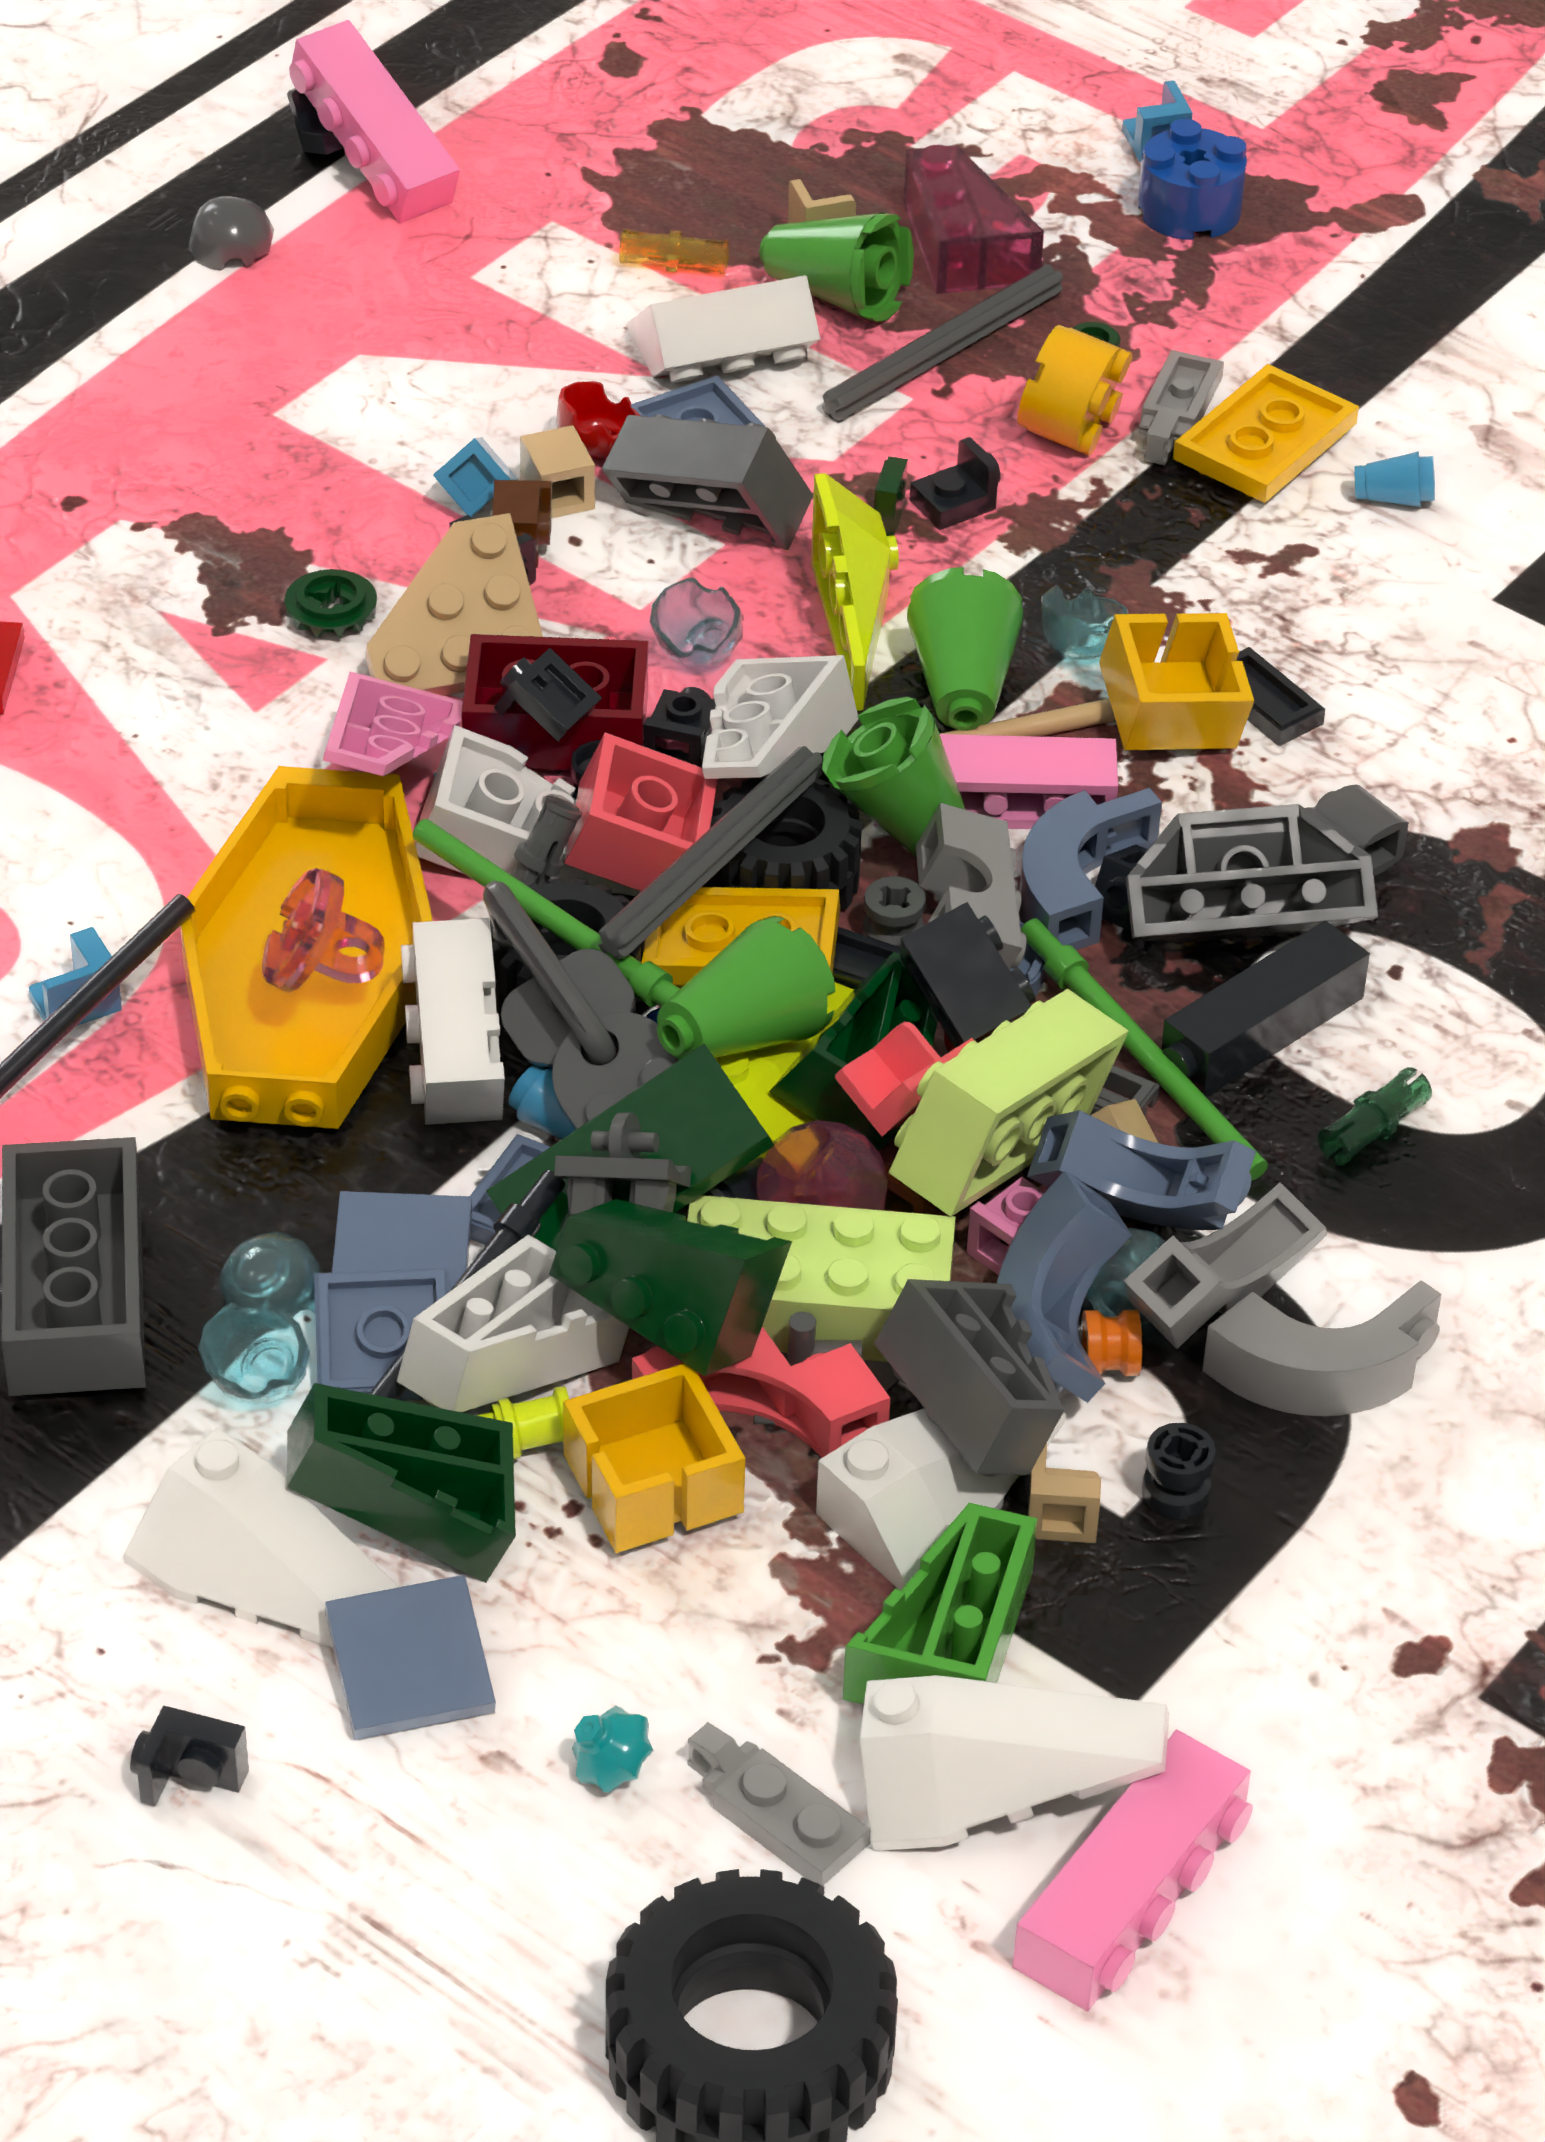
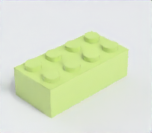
M1069 989L1064 990L1045 1003L1040 1000L1035 1002L1022 1017L1012 1023L1008 1020L1002 1022L989 1037L979 1043L975 1041L969 1042L956 1057L944 1064L938 1061L927 1070L917 1088V1094L922 1097L915 1113L904 1122L895 1137L894 1144L899 1150L889 1173L952 1217L1032 1164L1047 1117L1078 1110L1089 1115L1091 1114L1129 1030Z
M703 1195L693 1200L689 1205L687 1218L689 1222L710 1227L720 1224L739 1228V1234L764 1240L776 1237L792 1241L762 1325L780 1352H788L790 1317L797 1312H808L816 1319L815 1340H862L863 1360L888 1362L874 1343L907 1280L951 1281L956 1218L954 1216Z

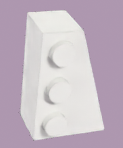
M490 918L413 922V944L401 945L403 983H415L417 999L416 1005H405L407 1044L420 1043L421 1065L409 1066L411 1104L424 1103L425 1125L502 1120L505 1078L503 1062H500L498 1037L500 1036L499 1014L496 1011V986Z
M527 1235L413 1318L397 1382L423 1397L434 1406L464 1412L499 1399L508 1398L619 1362L629 1327L549 1275L556 1251L532 1236Z

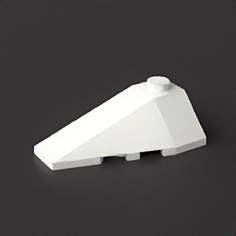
M844 655L736 659L714 686L713 696L716 707L710 712L712 734L706 738L702 764L704 778L763 777L770 774L798 747L806 746L812 753H822L826 751L832 739L841 729L847 735L857 722L858 713Z

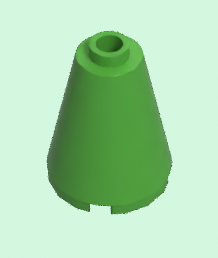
M883 212L777 224L762 239L759 256L766 273L770 277L783 280L807 275L812 296L866 320L878 322L888 320L900 308L902 301H896L895 297L900 285L909 286L914 250L909 228L899 226L897 222L901 217L897 214Z
M964 567L949 568L929 575L914 588L907 610L908 626L937 717L943 724L953 729L962 731L973 730L980 725L987 724L993 718L1023 623L1024 615L1021 595L1010 581L996 572L983 569L982 577L964 575Z
M903 697L887 700L859 714L857 717L862 725L848 737L841 729L832 739L823 755L822 770L834 788L917 858L916 844L939 803L965 809L932 713L925 705L921 707L916 699Z
M777 916L760 919L746 927L662 1005L657 1017V1034L663 1048L681 1060L705 1044L714 1058L806 1040L821 1033L833 1019L834 1010L827 1014V996L835 992V983L826 957L811 935L801 927L794 931L789 930L779 924L784 918Z

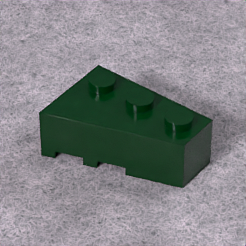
M894 951L850 993L835 1011L833 1019L821 1033L815 1035L769 1091L872 1155H875L893 1139L903 1124L882 1137L837 1082L835 1074L845 1065L873 1049L886 1035L903 1022H910L915 1025L933 1047L938 1023L929 1005L900 960L898 953Z
M618 1199L569 1216L549 1275L704 1377L752 1356L792 1241L776 1237L764 1240L739 1234V1228L722 1224L710 1227L685 1221V1215Z
M314 1383L287 1430V1488L487 1583L516 1537L513 1423Z

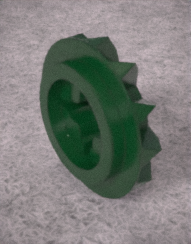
M340 569L314 571L301 576L287 589L284 600L286 617L293 619L296 630L312 629L316 638L326 632L335 633L341 638L344 630L362 631L365 621L375 618L377 593L374 586L357 573ZM337 598L340 599V604H335L332 608H328L331 603H335Z

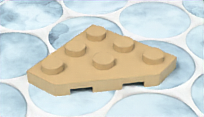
M510 513L459 521L452 524L368 642L365 656L371 677L442 696L462 693L465 687L471 634L543 637Z

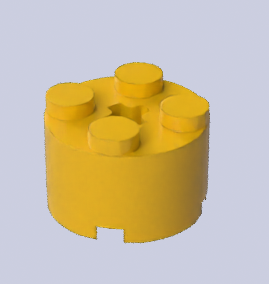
M1057 325L1047 337L1036 358V362L1041 365L1034 381L1028 379L1018 409V425L1034 434L1090 456L1095 450L1102 432L1100 422L1105 421L1111 424L1119 410L1123 393L1115 390L1117 383H1121L1127 374L1132 361V352L1073 328Z

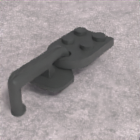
M495 880L485 886L483 900L494 927L492 934L494 941L502 947H513L533 975V978L515 988L504 1000L501 1009L503 1026L527 1062L537 1066L553 1068L552 1080L558 1103L574 1130H577L679 1061L661 1045L657 1034L658 1024L647 1017L632 1013L635 1003L634 991L611 957L599 950L582 949L571 953L559 961L510 888L503 882Z

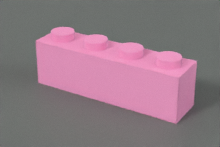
M348 19L296 39L292 63L289 67V74L294 87L298 92L304 93L317 110L321 124L326 130L332 131L344 147L351 165L357 169L359 168L370 182L378 202L382 206H387L399 223L452 203L460 168L351 21Z
M940 734L965 809L1007 821L1008 829H1031L1048 809L1069 796L1086 790L1097 805L1117 798L1116 739Z
M1176 1729L1167 1741L1165 1772L1133 1782L1019 1920L1016 1926L1012 1968L1087 2012L1106 1989L1116 1992L1127 1979L1135 1962V1952L1147 1938L1155 1942L1160 1938L1172 1919L1176 1900L1185 1889L1195 1892L1202 1885L1213 1865L1214 1853L1224 1840L1234 1843L1246 1828L1253 1811V1805L1247 1802L1251 1770Z

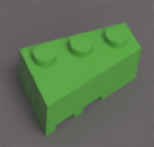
M968 1503L920 1559V1569L901 1590L897 1588L893 1590L883 1602V1612L864 1634L857 1632L845 1646L843 1700L864 1705L867 1681L938 1675L998 1683L1033 1573L1038 1518Z

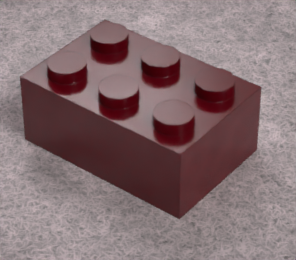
M471 634L462 703V728L513 747L528 757L525 766L531 769L571 770L573 752L582 744L601 740L604 733L643 746V724L647 716L649 641ZM549 648L602 697L596 707L559 742L518 703L503 716L494 709V706L506 692V689L500 684L503 677L522 658L525 657L532 664Z

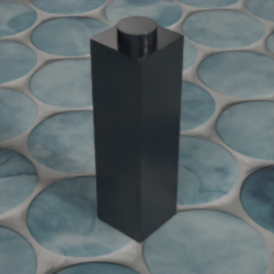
M1325 920L1166 1018L1163 1028L1162 1053L1187 1076L1205 1097H1208L1364 998L1370 953Z

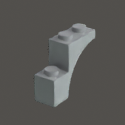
M1278 1183L1252 1207L1223 1226V1229H1218L1203 1238L1191 1242H1179L1174 1236L1170 1237L1124 1280L1130 1302L1178 1349L1217 1311L1223 1315L1252 1291L1260 1297L1265 1294L1327 1236V1229L1285 1186Z

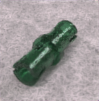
M1406 1067L1377 1091L1368 1090L1355 1098L1353 1101L1355 1105L1352 1106L1349 1112L1319 1132L1318 1144L1324 1156L1328 1159L1342 1147L1343 1150L1333 1157L1332 1162L1336 1165H1344L1374 1140L1379 1139L1383 1141L1392 1136L1397 1131L1395 1127L1399 1125V1121L1419 1106L1430 1101L1432 1088L1426 1076L1422 1073L1408 1085L1407 1081L1417 1074V1069Z

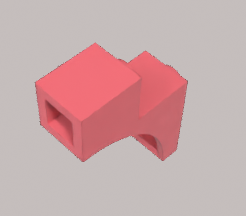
M762 1326L751 1357L705 1377L698 1373L719 1411L734 1412L752 1417L755 1414L774 1421L775 1425L789 1431L808 1444L821 1458L870 1427L889 1421L890 1396L851 1343L826 1353L814 1354L803 1362L790 1366ZM656 1346L646 1353L632 1358V1379L684 1363L659 1346Z

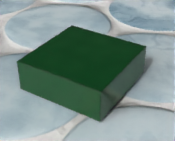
M890 456L884 461L875 488L874 509L881 515L886 535L895 536L906 502L908 459Z

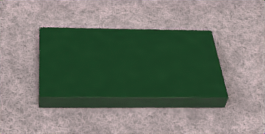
M703 1044L487 1189L486 1192L502 1214L509 1204H518L544 1170H555L556 1156L610 1157L609 1151L592 1150L591 1135L593 1131H610L614 1116L620 1112L634 1113L640 1122L641 1132H655L659 1134V1150L656 1153L640 1152L639 1158L669 1159L674 1162V1165L692 1167L690 1187H676V1198L672 1213H676L775 1145L707 1046ZM563 1179L566 1187L539 1220L541 1229L534 1237L557 1251L567 1218L572 1216L569 1215L567 1179ZM614 1184L613 1200L618 1199L629 1202L630 1185Z

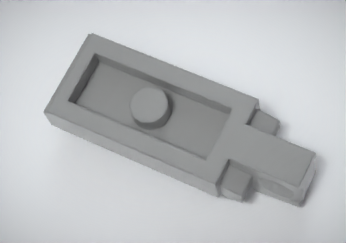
M1175 350L1170 351L1142 406L1139 433L1146 434L1147 439L1144 461L1166 465L1172 455L1175 441L1203 418L1222 380L1224 361Z
M709 1722L688 1738L689 1759L687 1764L704 1777L702 1779L704 1783L702 1787L713 1798V1809L804 1878L824 1886L870 1844L871 1829L765 1749H759L757 1745L746 1741L739 1747L733 1737Z

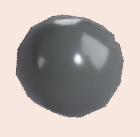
M233 196L217 197L210 199L198 209L194 218L188 249L195 260L214 270H221L225 263L233 258L241 259L244 265L249 267L254 263L255 259L269 253L274 228L264 209L252 201Z

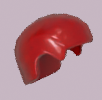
M574 382L561 388L557 404L556 424L557 428L573 425L590 457L607 458L627 416L641 415L631 407L629 397H623L619 403L610 401L605 394L604 385L601 382Z

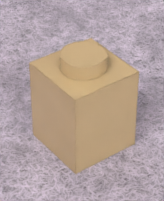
M573 425L520 436L521 480L551 481L552 518L595 509V464Z

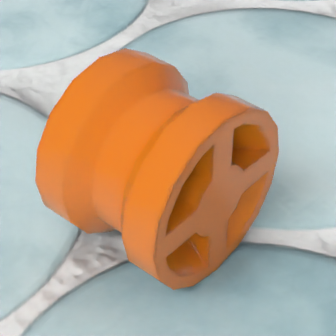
M1083 1310L1081 1344L1100 1375L1105 1370H1119L1124 1376H1140L1142 1331L1139 1310H1123L1117 1317H1104L1098 1310Z

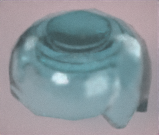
M692 577L685 578L663 589L652 603L650 624L661 649L669 658L685 666L707 668L710 665H717L727 659L743 637L744 615L733 597L729 596L728 591L724 587L720 586L718 590H711L702 586L696 578Z
M1057 586L1052 587L1041 596V614L1045 640L1062 657L1072 660L1100 658L1114 615L1129 614L1127 607L1110 598L1096 597L1089 588L1083 589L1080 595L1073 600H1066L1063 597L1062 590Z
M275 1231L248 1238L231 1252L220 1273L219 1288L228 1310L233 1316L248 1324H261L265 1322L276 1327L288 1328L293 1317L302 1310L307 1309L315 1313L314 1273H323L313 1252L303 1241L287 1233Z
M235 1303L222 1307L204 1325L198 1347L205 1371L212 1383L227 1398L249 1405L279 1401L284 1399L287 1394L296 1390L306 1376L310 1349L300 1324L282 1310L278 1311L277 1307L271 1303H265L262 1307L242 1308Z

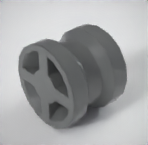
M890 876L875 880L867 887L864 894V907L867 914L863 920V935L900 947L901 937L924 925L922 918L926 907L924 890L918 883L909 878Z

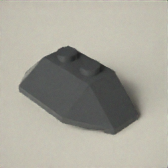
M1300 804L1179 813L1171 820L1126 876L1132 939L1188 943L1307 932L1325 920L1335 927L1378 917L1371 855L1359 846H1354L1335 829Z

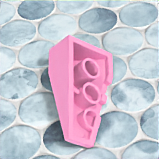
M350 671L328 739L323 761L341 765L358 772L385 776L449 738L454 725L460 727L463 701Z

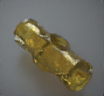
M623 229L620 240L619 261L624 264L632 263L666 267V272L678 273V269L725 275L729 261L730 243L729 240L683 236L682 231L671 230L669 234H655Z

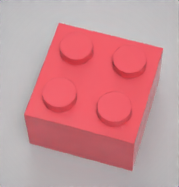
M604 733L579 782L575 806L583 814L570 835L564 864L643 891L710 829L718 779H705L702 768Z

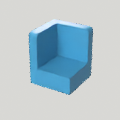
M1175 80L1163 83L1162 104L1137 107L1136 118L1123 120L1122 131L1139 162H1141L1142 150L1145 144L1153 136L1170 130V125L1175 120H1192L1193 112Z
M483 437L471 440L433 474L466 515H469L471 518L493 500L494 480H518Z
M93 926L70 934L73 971L29 986L30 1000L43 1021L112 957ZM120 985L78 1025L122 1011Z

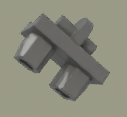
M620 1112L614 1116L610 1131H593L591 1135L592 1150L609 1151L610 1157L556 1156L554 1176L568 1180L569 1215H574L612 1201L614 1184L630 1185L629 1202L672 1212L676 1198V1187H690L692 1167L674 1165V1162L669 1159L639 1158L640 1152L656 1153L659 1150V1134L655 1132H641L640 1122L634 1113Z

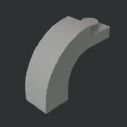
M1420 1280L1378 1315L1364 1323L1344 1328H1323L1308 1325L1287 1316L1252 1291L1208 1326L1203 1372L1227 1389L1251 1402L1286 1413L1306 1416H1340L1370 1410L1400 1397L1412 1388L1417 1358L1422 1357L1430 1350L1439 1335L1440 1326L1437 1324L1442 1294Z

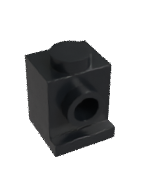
M687 687L681 690V692L664 689L651 718L647 717L643 724V746L702 768L706 738L712 734L710 712L716 707L715 700L704 690L697 687ZM669 740L688 743L689 753L665 748Z

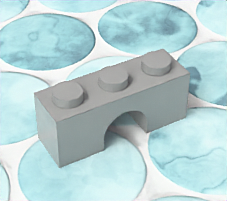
M939 803L916 844L919 886L944 894L928 923L968 902L978 919L986 915L993 923L1003 943V949L998 952L1009 970L1010 968L1016 969L1020 965L1025 953L1026 935L1020 930L1019 910L1021 906V893L1015 889L1013 871L1016 863V851L1010 847L1008 822Z

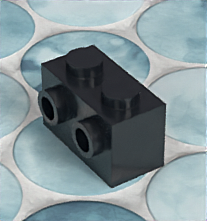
M968 902L901 937L900 960L954 1048L971 1038L979 1043L989 1037L1002 1022L1008 1020L1012 1023L1022 1017L1031 1007V1004L1036 1002L1033 989L1019 968L1010 971L998 951L1003 949V943L993 923L986 915L978 919Z

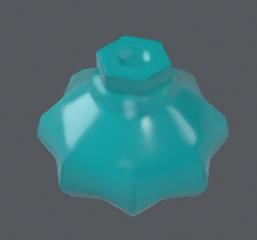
M619 1706L612 1707L600 1716L598 1714L583 1716L574 1729L577 1740L572 1747V1751L577 1761L576 1777L580 1783L595 1784L603 1792L611 1793L623 1782L638 1779L643 1762L653 1752L652 1745L648 1739V1718L640 1714L628 1713Z

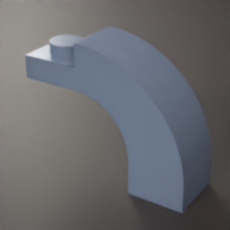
M1151 788L1118 797L1098 805L1084 790L1058 802L1037 820L1031 828L1023 847L1020 879L1021 906L1019 910L1023 924L1037 918L1063 946L1071 945L1076 950L1099 943L1104 897L1086 874L1100 867L1103 857L1135 844L1149 849L1159 836L1162 802Z
M1078 1110L1047 1117L1027 1177L1050 1187L1066 1171L1110 1201L1118 1215L1173 1228L1218 1230L1223 1229L1227 1214L1236 1213L1238 1206L1244 1201L1251 1186V1175L1249 1172L1256 1151L1235 1140L1196 1148L1159 1144L1123 1132Z
M1066 1171L1048 1188L1020 1226L1003 1261L997 1284H1012L1017 1296L1011 1306L1016 1320L1022 1319L1028 1322L1032 1331V1335L1027 1342L1028 1349L1032 1358L1036 1356L1044 1359L1058 1394L1065 1388L1088 1403L1106 1383L1084 1350L1079 1338L1078 1323L1081 1307L1095 1277L1132 1234L1110 1201Z

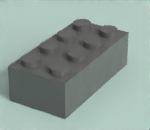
M136 1137L2 1145V1348L9 1396L146 1387L141 1188Z

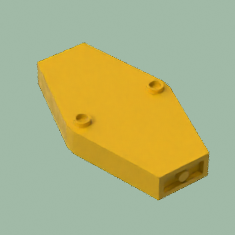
M278 766L187 896L195 907V912L180 926L183 965L211 1119L339 1129L405 1025V1005L417 1004L415 983H403L401 945L413 944V922L433 921L415 840L412 836L413 831L400 775L387 774L379 776L368 772Z

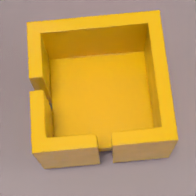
M1227 613L1176 614L1160 662H1155L1168 624L1166 614H1115L1099 665L1124 750L1237 748L1252 709L1254 698L1243 662L1236 661L1239 650Z
M685 1363L563 1401L564 1457L587 1499L592 1498V1510L615 1553L674 1535V1523L679 1521L682 1522L686 1531L744 1513L745 1456L697 1371Z

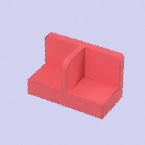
M903 1022L896 1026L873 1049L840 1069L835 1074V1078L883 1137L903 1124L915 1113L922 1098L917 1094V1088L927 1070L938 1061L943 1064L956 1057L969 1042L975 1040L971 1038L940 1057L915 1025L910 1022Z

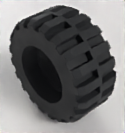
M739 1869L719 1871L716 1873L715 1881L701 1884L697 1877L674 1887V1898L670 1901L660 1896L641 1910L640 1925L634 1922L627 1926L616 1943V1957L609 1962L605 1981V2058L609 2060V2078L615 2094L626 2100V2113L638 2127L649 2131L655 2126L656 2142H847L848 2126L854 2130L862 2128L875 2113L876 2100L886 2093L892 2076L898 1998L896 1997L897 1976L893 1960L884 1954L885 1942L876 1928L867 1921L859 1925L860 1910L840 1895H837L833 1900L828 1899L824 1896L825 1887L804 1877H801L798 1884L782 1880L783 1873L781 1871L760 1869V1876L740 1877ZM758 1989L774 1992L795 2001L805 2008L818 2023L800 2038L782 2046L761 2050H745L724 2046L706 2038L691 2027L684 2017L695 2006L714 1995L732 1990Z

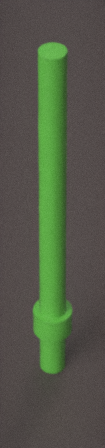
M423 819L416 825L412 835L413 839L483 887L494 880L506 884L533 921L576 950L595 949L601 951L598 946L601 938L597 932L429 819ZM606 953L612 958L631 985L635 997L649 1007L657 1005L662 1007L680 990V988L672 984V976L653 962L641 963L631 955L624 959H616L610 953Z
M1037 918L1031 919L1023 925L1021 932L1026 935V943L1045 962L1044 971L1061 989H1070L1080 998L1129 1030L1123 1043L1124 1048L1214 1144L1235 1140L1255 1150L1088 972V962L1073 946H1063ZM1257 1151L1249 1172L1251 1181L1263 1175L1268 1167L1267 1161Z

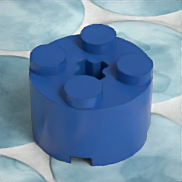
M1191 119L1175 120L1171 123L1170 130L1153 136L1142 150L1138 192V209H1142L1143 221L1147 226L1163 235L1194 240L1195 231L1211 230L1210 238L1232 230L1238 224L1242 211L1247 165V147L1244 140L1239 137L1227 136L1217 131L1204 129L1197 121Z

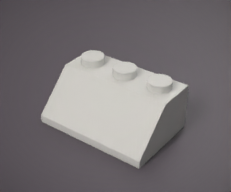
M807 275L653 303L627 322L629 334L652 377L670 375L671 383L702 377V368L721 365L723 373L749 369L755 366L754 358L773 355L774 363L798 360L806 357L805 349L821 340Z

